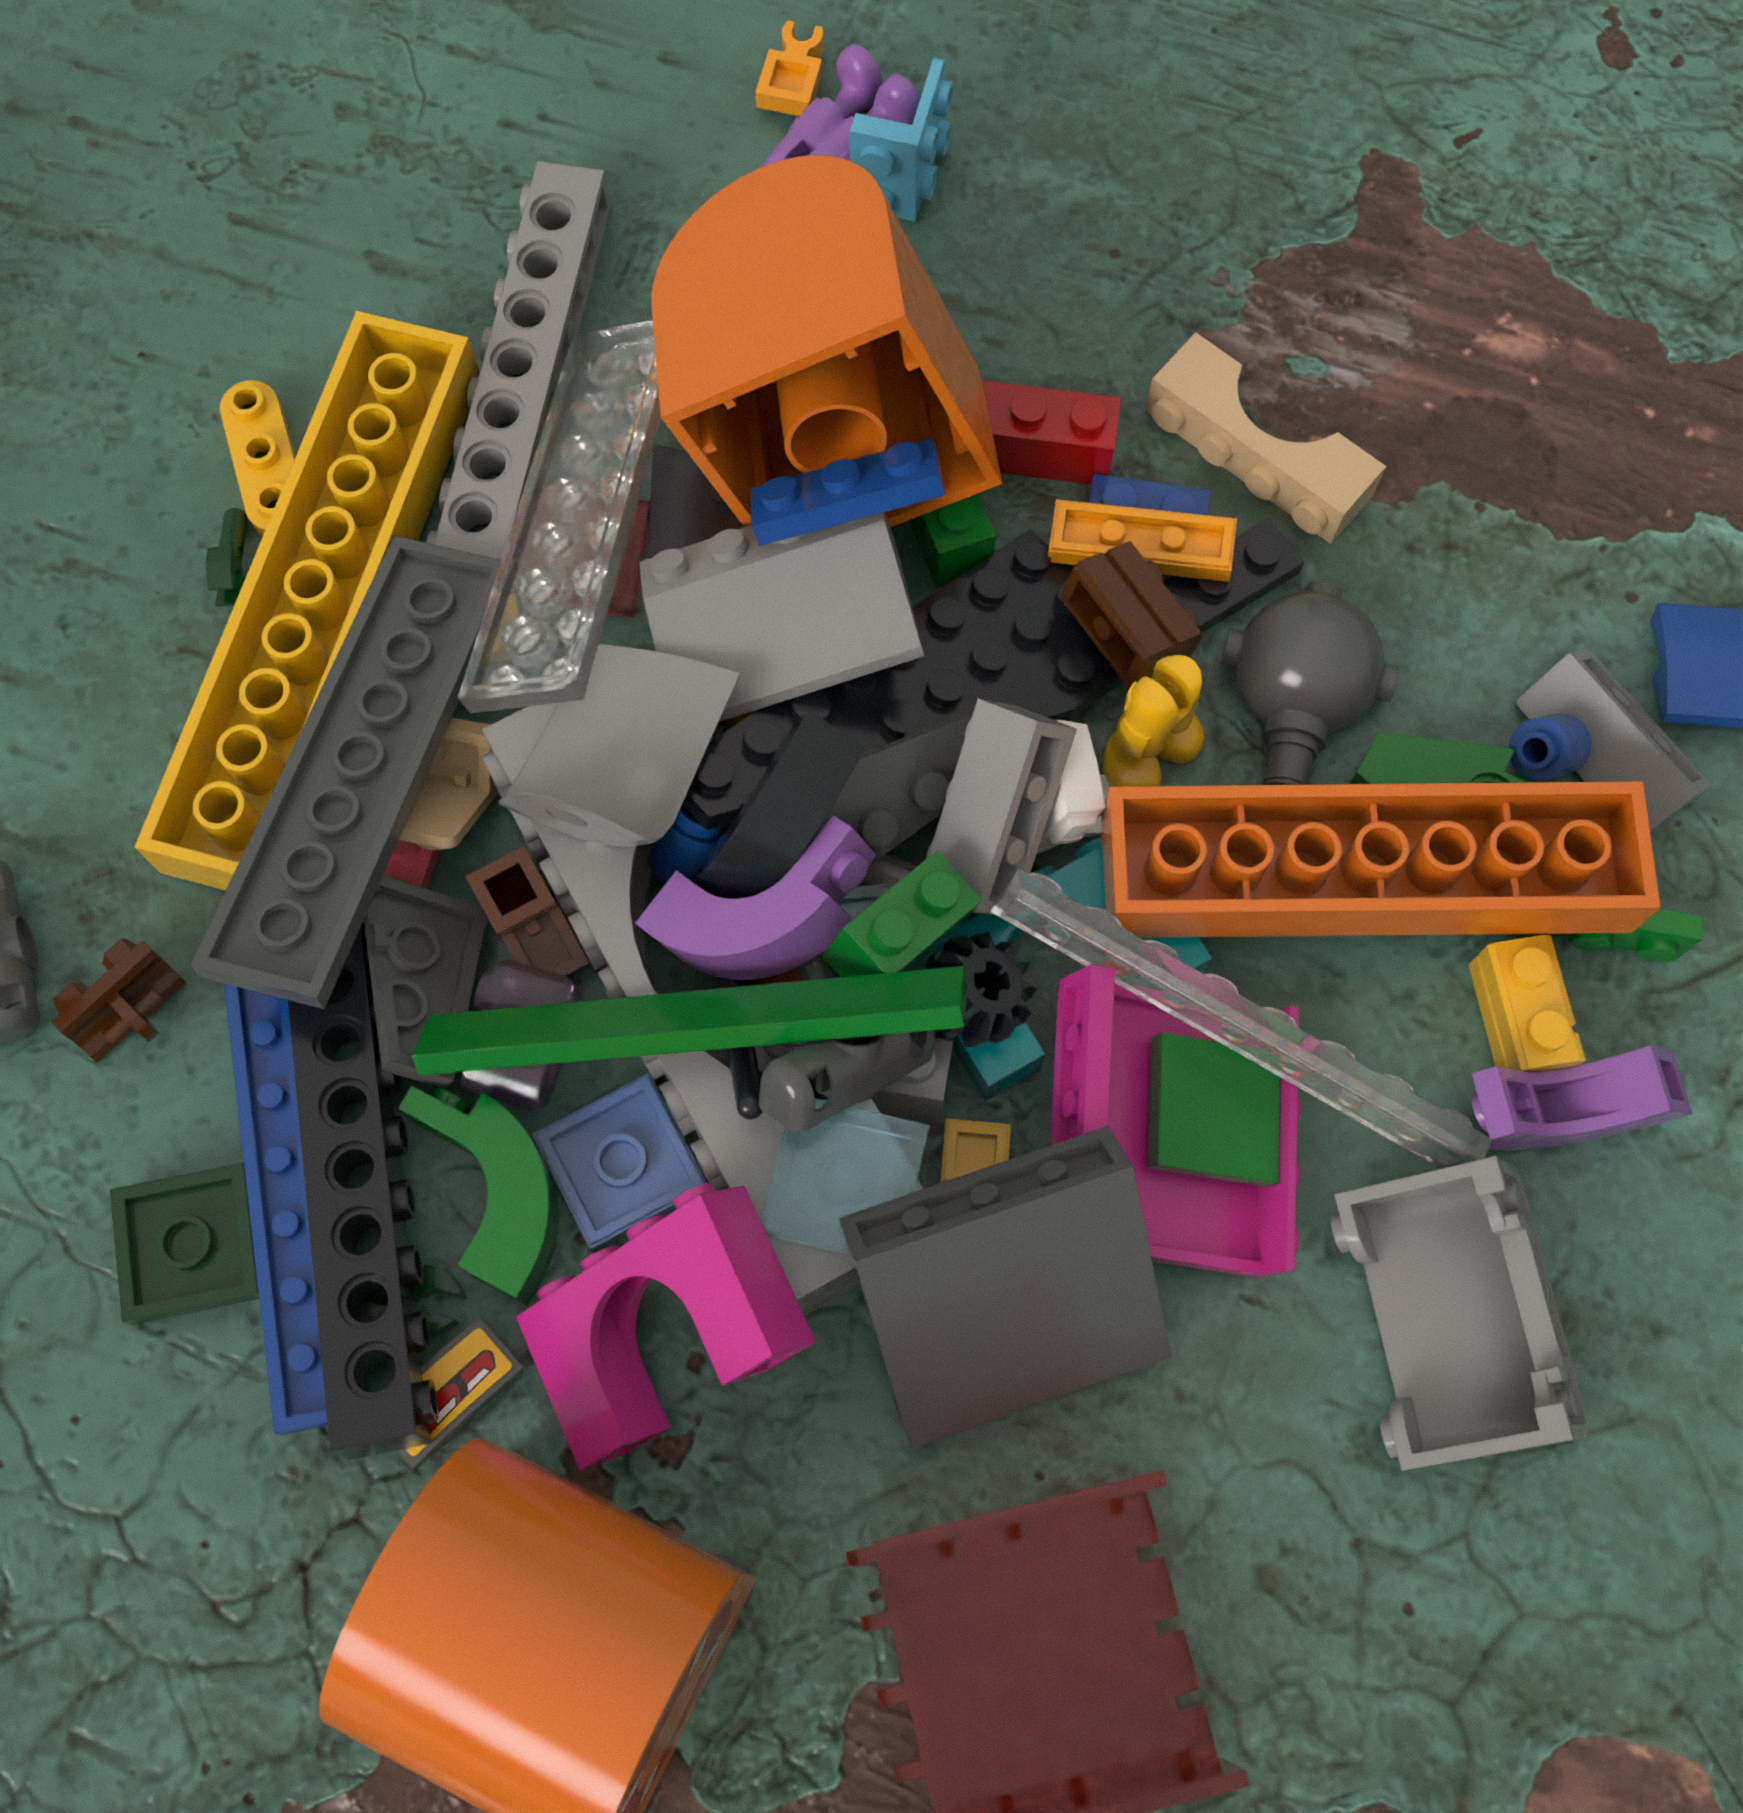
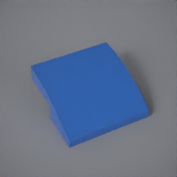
M1658 603L1650 622L1660 659L1659 666L1652 680L1662 722L1743 728V609Z

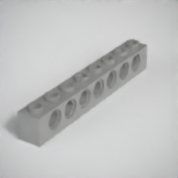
M537 161L531 184L525 183L522 187L520 196V214L522 219L519 230H512L509 235L507 244L509 267L505 279L499 278L495 286L494 309L496 315L492 327H486L482 334L481 359L483 363L479 377L473 376L468 386L467 407L469 415L465 427L457 429L454 438L453 456L456 462L451 479H444L440 489L439 508L442 513L437 531H430L426 541L429 544L509 561L513 578L503 600L512 599L611 209L604 170ZM520 373H525V374L522 375V376L513 377L514 375H517V374H520ZM505 423H513L505 428H497ZM501 473L494 479L483 480V478L490 474ZM477 525H488L482 531L474 533L468 532L471 528Z

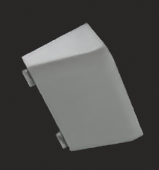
M1497 1156L1334 1194L1338 1212L1331 1214L1333 1235L1341 1253L1351 1252L1355 1261L1364 1265L1396 1399L1390 1401V1415L1381 1416L1380 1427L1387 1453L1391 1458H1399L1402 1471L1589 1437V1426L1584 1403L1529 1202L1521 1178L1513 1165Z

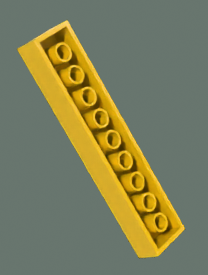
M360 311L355 312L134 848L159 873L226 891L393 536L419 541L453 453L456 431L459 427H463L469 411L467 407L469 382L473 376L479 377L480 374L468 337Z

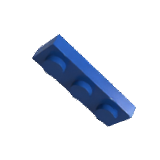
M934 438L915 443H898L883 452L854 460H837L825 468L793 477H776L767 481L764 485L750 488L751 526L759 546L945 496L941 462Z

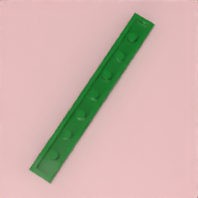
M964 966L430 1015L412 1053V1058L418 1075H431L956 1029L964 1027L967 980Z

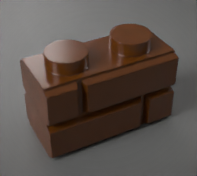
M1131 541L1109 549L1104 555L1099 553L1079 561L1073 567L1060 596L1061 600L1128 689H1130L1135 681L1138 682L1142 677L1152 679L1155 665L1162 658L1173 655H1183L1191 658L1203 637L1192 610L1187 606L1179 605L1163 584L1162 574L1158 566L1151 560H1145Z

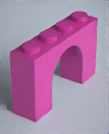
M705 1183L685 1191L673 1200L676 1208L675 1211L666 1217L665 1215H657L634 1225L626 1232L629 1239L627 1243L621 1247L618 1245L607 1247L586 1257L581 1262L584 1272L576 1277L575 1275L562 1277L543 1286L537 1291L540 1301L516 1316L579 1471L625 1456L671 1429L642 1362L636 1337V1319L639 1304L646 1288L653 1279L669 1287L688 1309L722 1386L765 1373L816 1343L745 1185L715 1191L712 1183Z

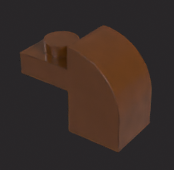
M525 845L465 876L496 934L502 937L532 994L540 992L591 964L549 885Z

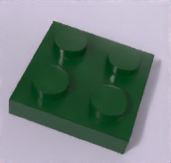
M244 1163L110 1189L121 1319L123 1323L135 1325L259 1299Z

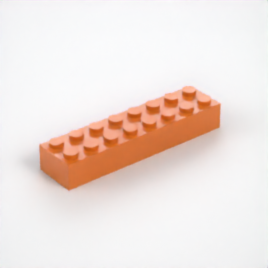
M1643 781L1109 787L1105 800L1106 808L1101 814L1107 938L1633 933L1661 908Z

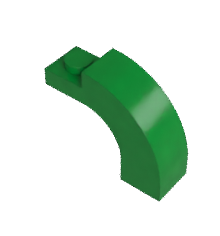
M411 1086L398 1110L411 1123L477 1158L486 1177L488 1199L485 1215L478 1231L457 1266L471 1277L528 1307L549 1267L555 1249L559 1222L555 1182L539 1147L510 1111L484 1093L481 1094L471 1113L467 1115L471 1105L451 1092L436 1087L432 1095H429Z

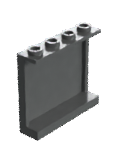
M1109 1126L838 1218L858 1274L894 1394L892 1398L911 1450L1171 1357L1133 1165Z

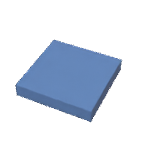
M650 1073L532 1134L592 1253L626 1236L627 1230L648 1218L665 1215L676 1209L673 1200L677 1196L691 1188L707 1183Z

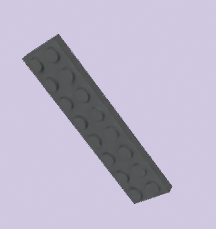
M393 536L190 965L199 977L325 1009L511 583L513 573L509 561Z

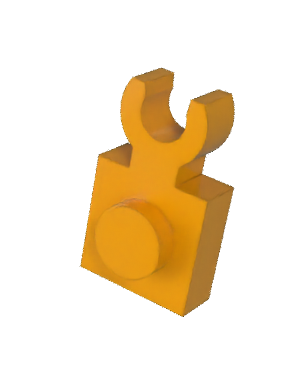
M788 20L782 28L783 51L768 50L755 91L756 108L800 116L816 99L823 76L822 59H820L824 50L822 26H815L810 39L799 41L795 39V21Z

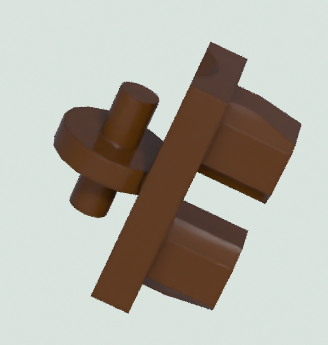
M121 938L104 953L102 964L108 971L90 987L82 981L70 983L54 998V1005L59 1015L51 1022L60 1033L77 1044L97 1063L134 1030L148 1042L153 1040L159 1034V1031L147 1018L186 983L143 940L136 945L128 939Z

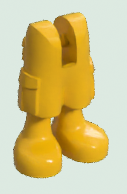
M1173 655L1162 658L1155 665L1152 679L1142 677L1138 682L1135 681L1126 694L1125 711L1120 716L1116 731L1109 737L1104 751L1102 770L1110 787L1160 786L1162 774L1159 761L1156 758L1157 755L1169 762L1184 764L1195 760L1200 754L1205 740L1204 727L1198 717L1194 715V712L1198 707V700L1200 699L1202 675L1197 663L1190 657Z

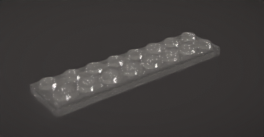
M653 320L572 336L459 691L458 699L470 714L584 699L661 421Z

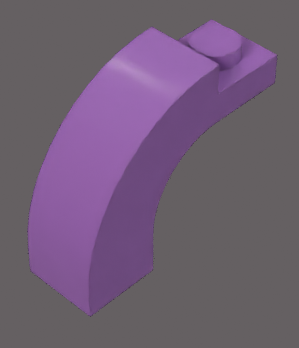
M833 815L790 871L769 889L746 898H721L704 891L676 870L635 924L679 959L706 974L735 980L771 977L797 968L828 949L842 928L853 920L839 906L840 902L848 892L853 891L861 884L866 876L868 866L877 855L851 826Z
M1651 1045L1600 1061L1557 1070L1528 1072L1495 1066L1472 1073L1476 1091L1472 1097L1474 1114L1481 1128L1488 1134L1491 1149L1496 1151L1536 1149L1597 1139L1693 1115L1674 1052Z

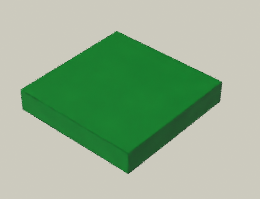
M1164 1032L1153 1036L1151 1041L1147 1169L1263 1187L1279 1184L1281 1053Z

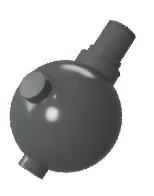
M1324 581L1311 582L1306 586L1305 591L1283 596L1265 606L1251 619L1244 632L1228 629L1220 664L1235 668L1237 688L1242 700L1250 712L1265 725L1263 740L1268 745L1267 752L1269 757L1263 785H1308L1312 763L1316 760L1317 754L1325 749L1327 736L1336 734L1353 725L1367 712L1375 699L1390 702L1394 695L1399 676V666L1385 663L1382 642L1374 624L1357 606L1341 597L1342 591L1335 584Z

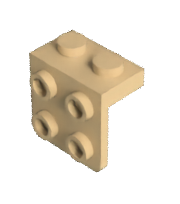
M451 718L399 837L400 841L416 843L419 847L426 850L454 848L461 842L499 792L481 756L492 751L482 731L483 728L490 724Z

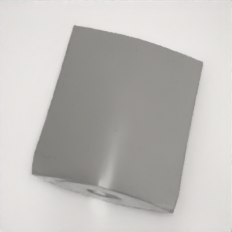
M589 643L547 725L507 794L499 800V805L582 841L597 843L604 847H632L656 842L674 824L741 673L669 653Z

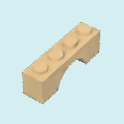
M1195 332L1152 378L1145 411L1152 416L1160 428L1169 433L1178 434L1196 447L1206 461L1212 465L1224 467L1242 480L1249 491L1256 497L1270 500L1292 516L1294 522L1302 530L1310 534H1317L1329 544H1332L1373 497L1386 469V465L1339 432L1317 441L1289 442L1275 438L1259 429L1245 414L1239 400L1238 379L1242 364Z

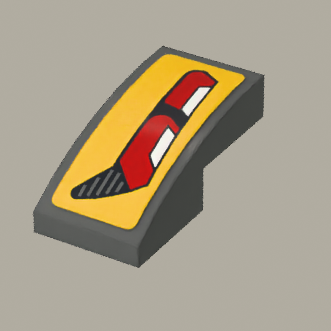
M481 1317L463 1330L421 1367L423 1381L431 1379L434 1383L438 1398L439 1419L437 1422L429 1423L431 1444L396 1451L412 1471H415L468 1426V1421L473 1415L523 1375L524 1367Z

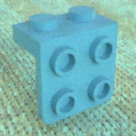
M933 58L912 125L855 113L850 128V161L863 167L874 177L896 217L899 219L915 222L922 199L931 201L938 173V166L933 165L936 155L944 157L948 148L951 122L943 120V117L946 118L949 113L954 83L945 80V59Z

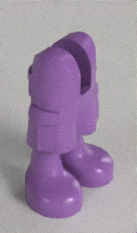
M852 43L839 54L836 62L837 76L841 85L834 100L826 97L821 99L817 97L799 117L795 118L788 133L774 147L763 163V166L784 159L809 155H828L850 161V128L855 113L862 114L869 111L866 115L912 125L921 97L913 84L900 74H892L883 83L879 66L874 57L861 45Z

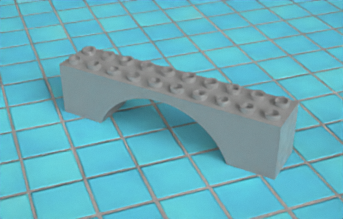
M566 688L482 729L492 751L481 756L501 798L507 794ZM508 809L509 813L514 817L537 865H540L565 917H568L594 971L606 965L607 968L597 973L609 999L656 994L648 974L645 955V931L635 924L647 908V900L654 873L647 862V857L653 843L632 847H604L591 841H582ZM706 1051L641 1056L653 1080L665 1074L668 1081L660 1085L659 1088L683 1136L696 1131L699 1140L690 1144L708 1183L713 1184L715 1191L745 1185L804 1316L860 1286L858 1274L838 1218L923 1189L874 1101L868 1099L855 1103L811 1129L794 1131L786 1128L765 1112L753 1120L741 1117L736 1108L731 1069ZM814 1099L815 1110L821 1108L827 1100Z

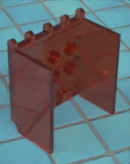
M1164 1470L872 1542V1546L845 1552L849 1567L865 1566L875 1560L877 1562L887 1611L860 1617L863 1632L891 1626L904 1684L876 1691L880 1706H886L908 1700L921 1759L905 1762L893 1767L896 1782H904L925 1776L933 1813H1148L1249 1786L1245 1769L1221 1757L1216 1758L1218 1753L1204 1703L1177 1709L1174 1696L1200 1689L1184 1629L1158 1635L1154 1621L1180 1615L1165 1557L1138 1562L1135 1550L1136 1548L1160 1542L1149 1497L1146 1492L1167 1486Z

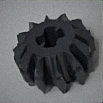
M989 931L977 932L969 938L965 934L962 936L956 935L946 941L941 950L928 958L927 963L924 964L926 969L964 966L967 980L964 1027L945 1029L942 1032V1038L952 1039L961 1034L966 1048H976L986 1042L998 1044L1011 1037L1014 1028L1026 1022L1031 1012L1024 1002L1030 1000L1037 989L1022 981L1021 975L1027 971L1031 962L1018 961L1015 963L1010 958L1013 941H1002L994 945Z

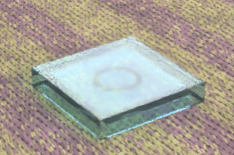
M814 1098L815 1110L821 1108L827 1101ZM848 1107L805 1131H794L785 1127L761 1218L767 1235L851 1255L838 1218L915 1192L930 1125Z

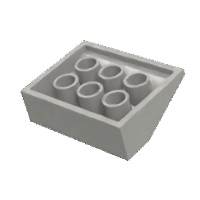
M885 512L759 546L751 525L740 529H727L717 533L710 539L680 549H666L657 553L652 558L639 562L643 601L655 650L657 652L695 659L741 673L719 722L925 656L896 542Z

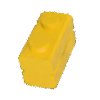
M1545 934L1489 944L1479 953V956H1476L1469 963L1468 966L1495 1066L1538 1072L1579 1066L1586 1061L1579 1034L1572 1029L1576 1023L1551 935Z

